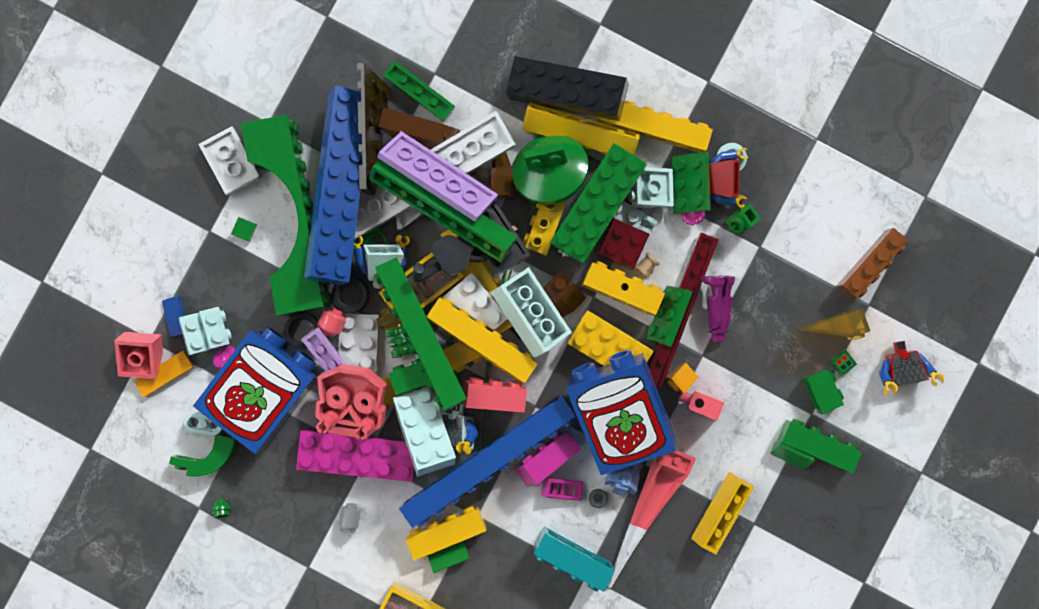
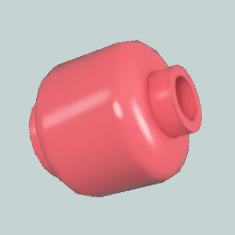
M335 307L332 310L325 309L318 321V327L323 334L333 337L341 333L346 323V318L342 316L343 311Z

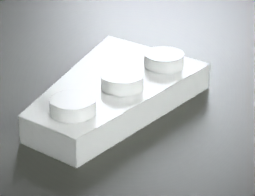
M473 273L468 275L444 296L452 301L454 306L464 309L470 316L480 320L492 330H496L508 320L496 300Z

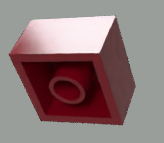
M614 218L597 256L632 271L636 267L650 234Z

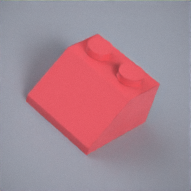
M124 332L114 340L118 376L157 378L163 355L162 334Z

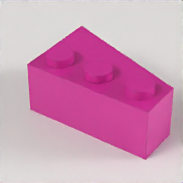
M558 431L556 435L551 437L552 440L550 442L541 444L536 448L537 451L534 454L527 455L521 460L522 462L513 468L526 487L538 485L581 450L568 431L562 433Z

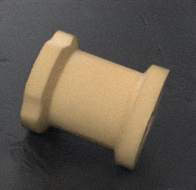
M648 252L645 254L646 257L635 267L646 278L655 266L660 265Z

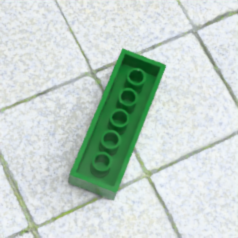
M613 143L550 241V244L584 265L642 175L647 163Z

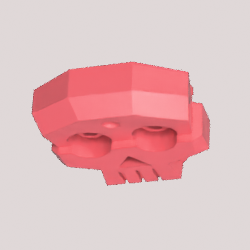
M341 364L321 373L317 377L319 399L316 401L315 416L320 421L316 425L319 433L323 431V434L328 432L364 440L374 431L381 428L386 419V405L383 402L387 383L373 371L365 367Z

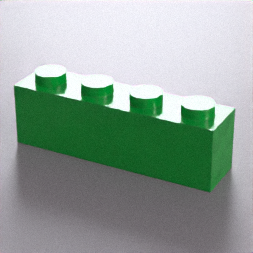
M794 418L792 421H785L777 441L847 472L854 473L862 452L856 450V445L846 442L844 445L838 442L840 438L828 434L826 437L821 434L822 430L812 426L810 429L803 427L804 423Z

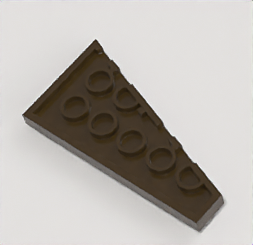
M357 63V70H361V81H357V89H360L361 100L358 101V134H362V144H359V152H361L362 163L359 165V189L367 195H375L378 185L370 180L372 166L379 160L377 158L378 153L383 149L382 141L383 134L385 133L377 125L381 109L383 107L388 109V98L391 92L390 87L365 63Z

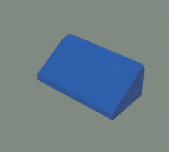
M175 296L162 300L170 338L183 335L178 320L179 317L186 316L182 297Z

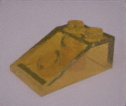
M863 309L849 310L797 328L798 332L847 338V340L861 339L865 337L864 333L870 332Z

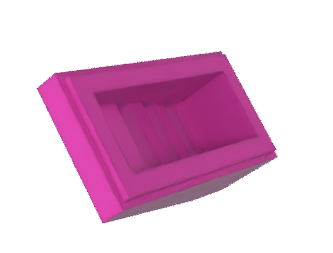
M546 477L542 481L541 496L581 501L584 482ZM552 482L551 493H549V492H550V483ZM558 483H560L559 494L556 493ZM565 484H568L567 495L564 494ZM573 485H576L575 496H572Z

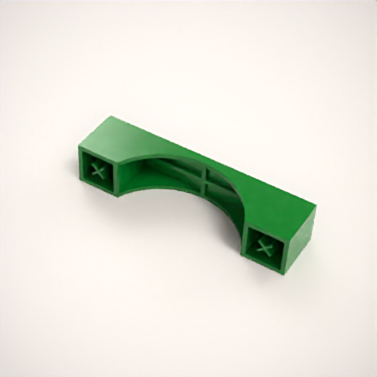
M287 114L240 123L247 162L256 168L275 174L288 188L297 210L298 231L295 245L282 267L269 277L276 316H290L297 313L330 308L329 303H332L330 292H327L326 284L328 283L304 279L312 221L311 210L314 204L312 198H309L308 195L310 184L309 180L305 179L304 172H307L305 161H302L301 158L303 147L302 143L298 142L297 135H300L299 126Z

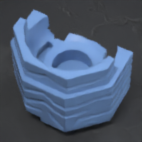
M634 464L607 473L604 484L613 487L611 493L624 496L626 493L634 495L639 483L640 468Z

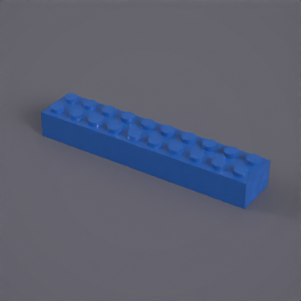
M337 85L328 92L304 279L342 286L349 283L361 191L359 189V165L362 163L361 152H359V144H362V134H358V101L361 100L360 91Z
M562 395L558 396L403 502L399 510L412 528L418 526V528L422 527L428 522L431 515L438 516L445 510L444 508H446L447 504L450 503L452 506L461 499L460 497H462L463 493L470 494L477 489L479 482L486 483L493 478L494 472L497 470L502 472L508 468L510 461L513 459L518 461L524 457L526 450L529 448L534 450L540 446L542 439L545 437L550 439L556 435L558 428L561 426L566 428L574 422L573 418L576 417Z

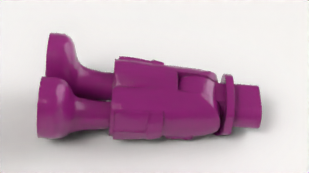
M702 276L703 283L712 288V296L707 298L709 329H711L709 333H712L711 341L723 342L725 341V333H728L727 328L731 321L730 312L732 310L733 298L730 294L735 283V276Z

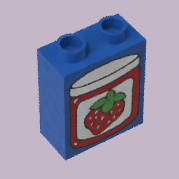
M267 327L263 333L261 331H249L193 405L195 409L255 454L266 449L316 383L319 376L312 371L317 363L300 350L294 356L284 350L282 346L286 339L270 327Z
M624 350L610 356L609 365L596 369L594 363H586L572 370L573 377L570 378L566 390L601 475L676 451V436L643 353L633 356L631 350Z

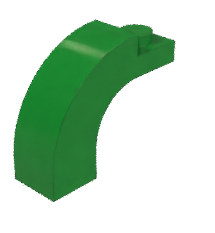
M219 433L215 435L211 452L204 459H195L176 454L170 457L169 464L175 465V469L187 470L186 476H205L221 469L231 460L239 441L231 435Z

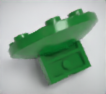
M540 136L533 139L519 151L512 166V178L519 193L531 202L544 205L560 203L571 198L582 188L589 172V162L585 150L576 140L568 136Z

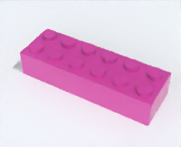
M303 429L300 431L296 470L413 482L415 479L416 471L405 439L369 436L367 439L361 440L360 438L358 440L355 437L328 432L323 434V431L319 433L313 429Z

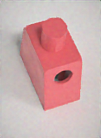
M694 391V394L688 392L681 393L678 400L689 405V410L717 421L724 402ZM697 399L703 401V407L696 406L695 401Z

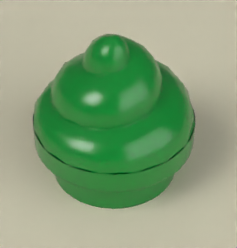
M219 498L211 508L214 518L223 519L230 516L231 507L229 503Z

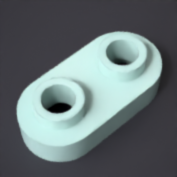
M191 413L184 419V427L189 432L216 435L223 430L218 425L216 429L213 428V422L202 413ZM194 419L198 420L197 426L193 424Z

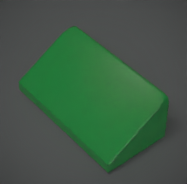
M775 441L770 452L771 455L801 469L808 468L815 461L813 457L779 441Z
M464 540L428 555L433 573L468 560L470 557Z

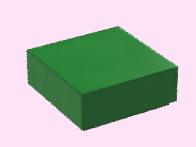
M238 217L231 234L250 242L257 224Z

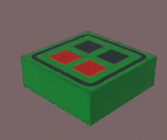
M843 349L829 360L840 376H843L857 365L846 349Z

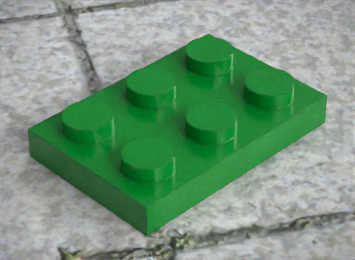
M700 152L672 157L673 214L710 211L709 153Z
M666 286L663 291L665 293L652 324L648 328L646 339L672 347L692 292L687 289Z

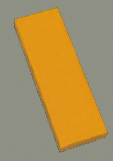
M181 351L160 364L156 379L137 378L134 380V383L142 396L146 397L195 366L187 353Z

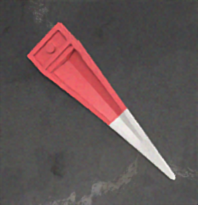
M676 450L675 452L657 457L655 461L653 460L614 564L615 572L607 585L609 588L613 586L630 555L652 522L689 476L696 458Z

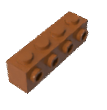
M895 228L885 230L836 287L850 299L861 298L868 291L866 289L870 283H875L880 277L879 273L893 263L892 258L904 251L906 248L904 245L908 240Z

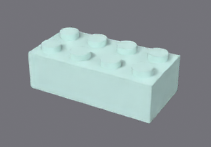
M529 267L490 292L533 357L545 353L572 333Z
M429 387L393 397V406L417 477L455 465L456 456L439 408L435 402L433 391H430Z

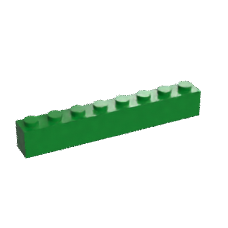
M380 159L372 166L371 181L500 263L512 250L518 236L482 214L474 222Z
M397 257L376 266L374 277L378 285L382 284L385 289L382 293L386 302L391 301L393 306L391 312L395 320H400L402 326L399 328L403 336H408L411 342L408 344L413 355L417 354L419 359L417 365L421 373H426L428 379L425 381L430 391L434 389L437 395L434 399L438 408L443 407L445 412L465 402L467 398Z

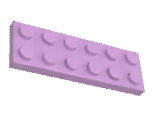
M402 131L378 153L377 158L474 222L482 216L498 196V194Z

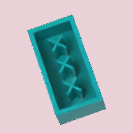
M545 526L533 546L534 555H536L535 558L545 564L546 562L553 564V568L561 573L566 571L571 574L570 577L577 582L582 580L588 583L587 586L596 592L598 590L605 591L615 572L612 563Z

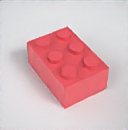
M469 377V380H464L463 392L467 400L463 402V405L466 408L525 413L527 389L522 386V383L514 380H507V383H503L499 379L491 378L486 382L479 377Z

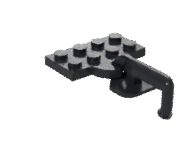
M494 201L483 215L518 236ZM446 235L435 241L432 245V253L437 262L426 268L420 263L413 266V280L419 283L441 270L449 275H455L465 270L469 265V261L480 263L486 260L496 276L527 260L531 254L518 236L512 250L500 263L463 238Z

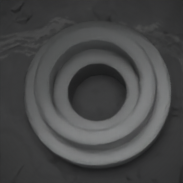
M594 489L589 494V503L595 508H602L606 505L608 496L604 490ZM596 495L602 497L600 501L594 500Z

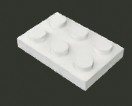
M233 126L198 144L226 195L261 178L256 167L247 162L245 147Z
M342 314L346 318V323L339 334L338 354L347 365L365 367L373 372H377L380 315Z

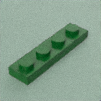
M395 60L383 74L385 79L443 122L455 109V105Z

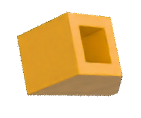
M685 362L666 376L669 380L667 382L668 386L673 391L685 393L699 378Z

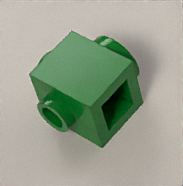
M749 203L734 211L725 222L729 226L728 229L737 236L752 228L761 218Z

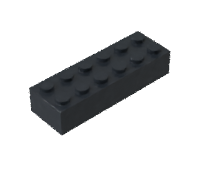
M515 56L505 93L510 100L525 103L531 102L550 108L620 121L629 83L627 77Z

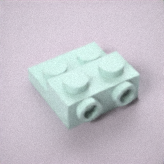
M646 167L628 195L629 202H632V208L673 207V169Z
M219 307L178 318L189 355L230 344L229 340L232 339L229 329H225L223 323L226 321V316L223 310L220 311Z

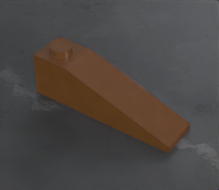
M384 107L381 109L377 125L378 128L392 138H395L402 131L429 150L460 133V130Z
M507 152L492 160L491 183L492 191L498 194L496 199H515V194H519L512 178V167Z
M561 271L543 287V290L561 317L574 312L586 299V296ZM512 327L510 330L521 340L514 327Z

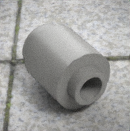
M346 503V506H342L339 521L340 531L355 533L359 525L361 512L357 504Z

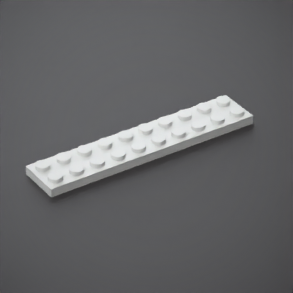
M495 111L434 147L431 151L468 175L514 148L516 144L498 111ZM379 185L375 195H367L361 191L355 239L358 238V235L363 236L412 206Z

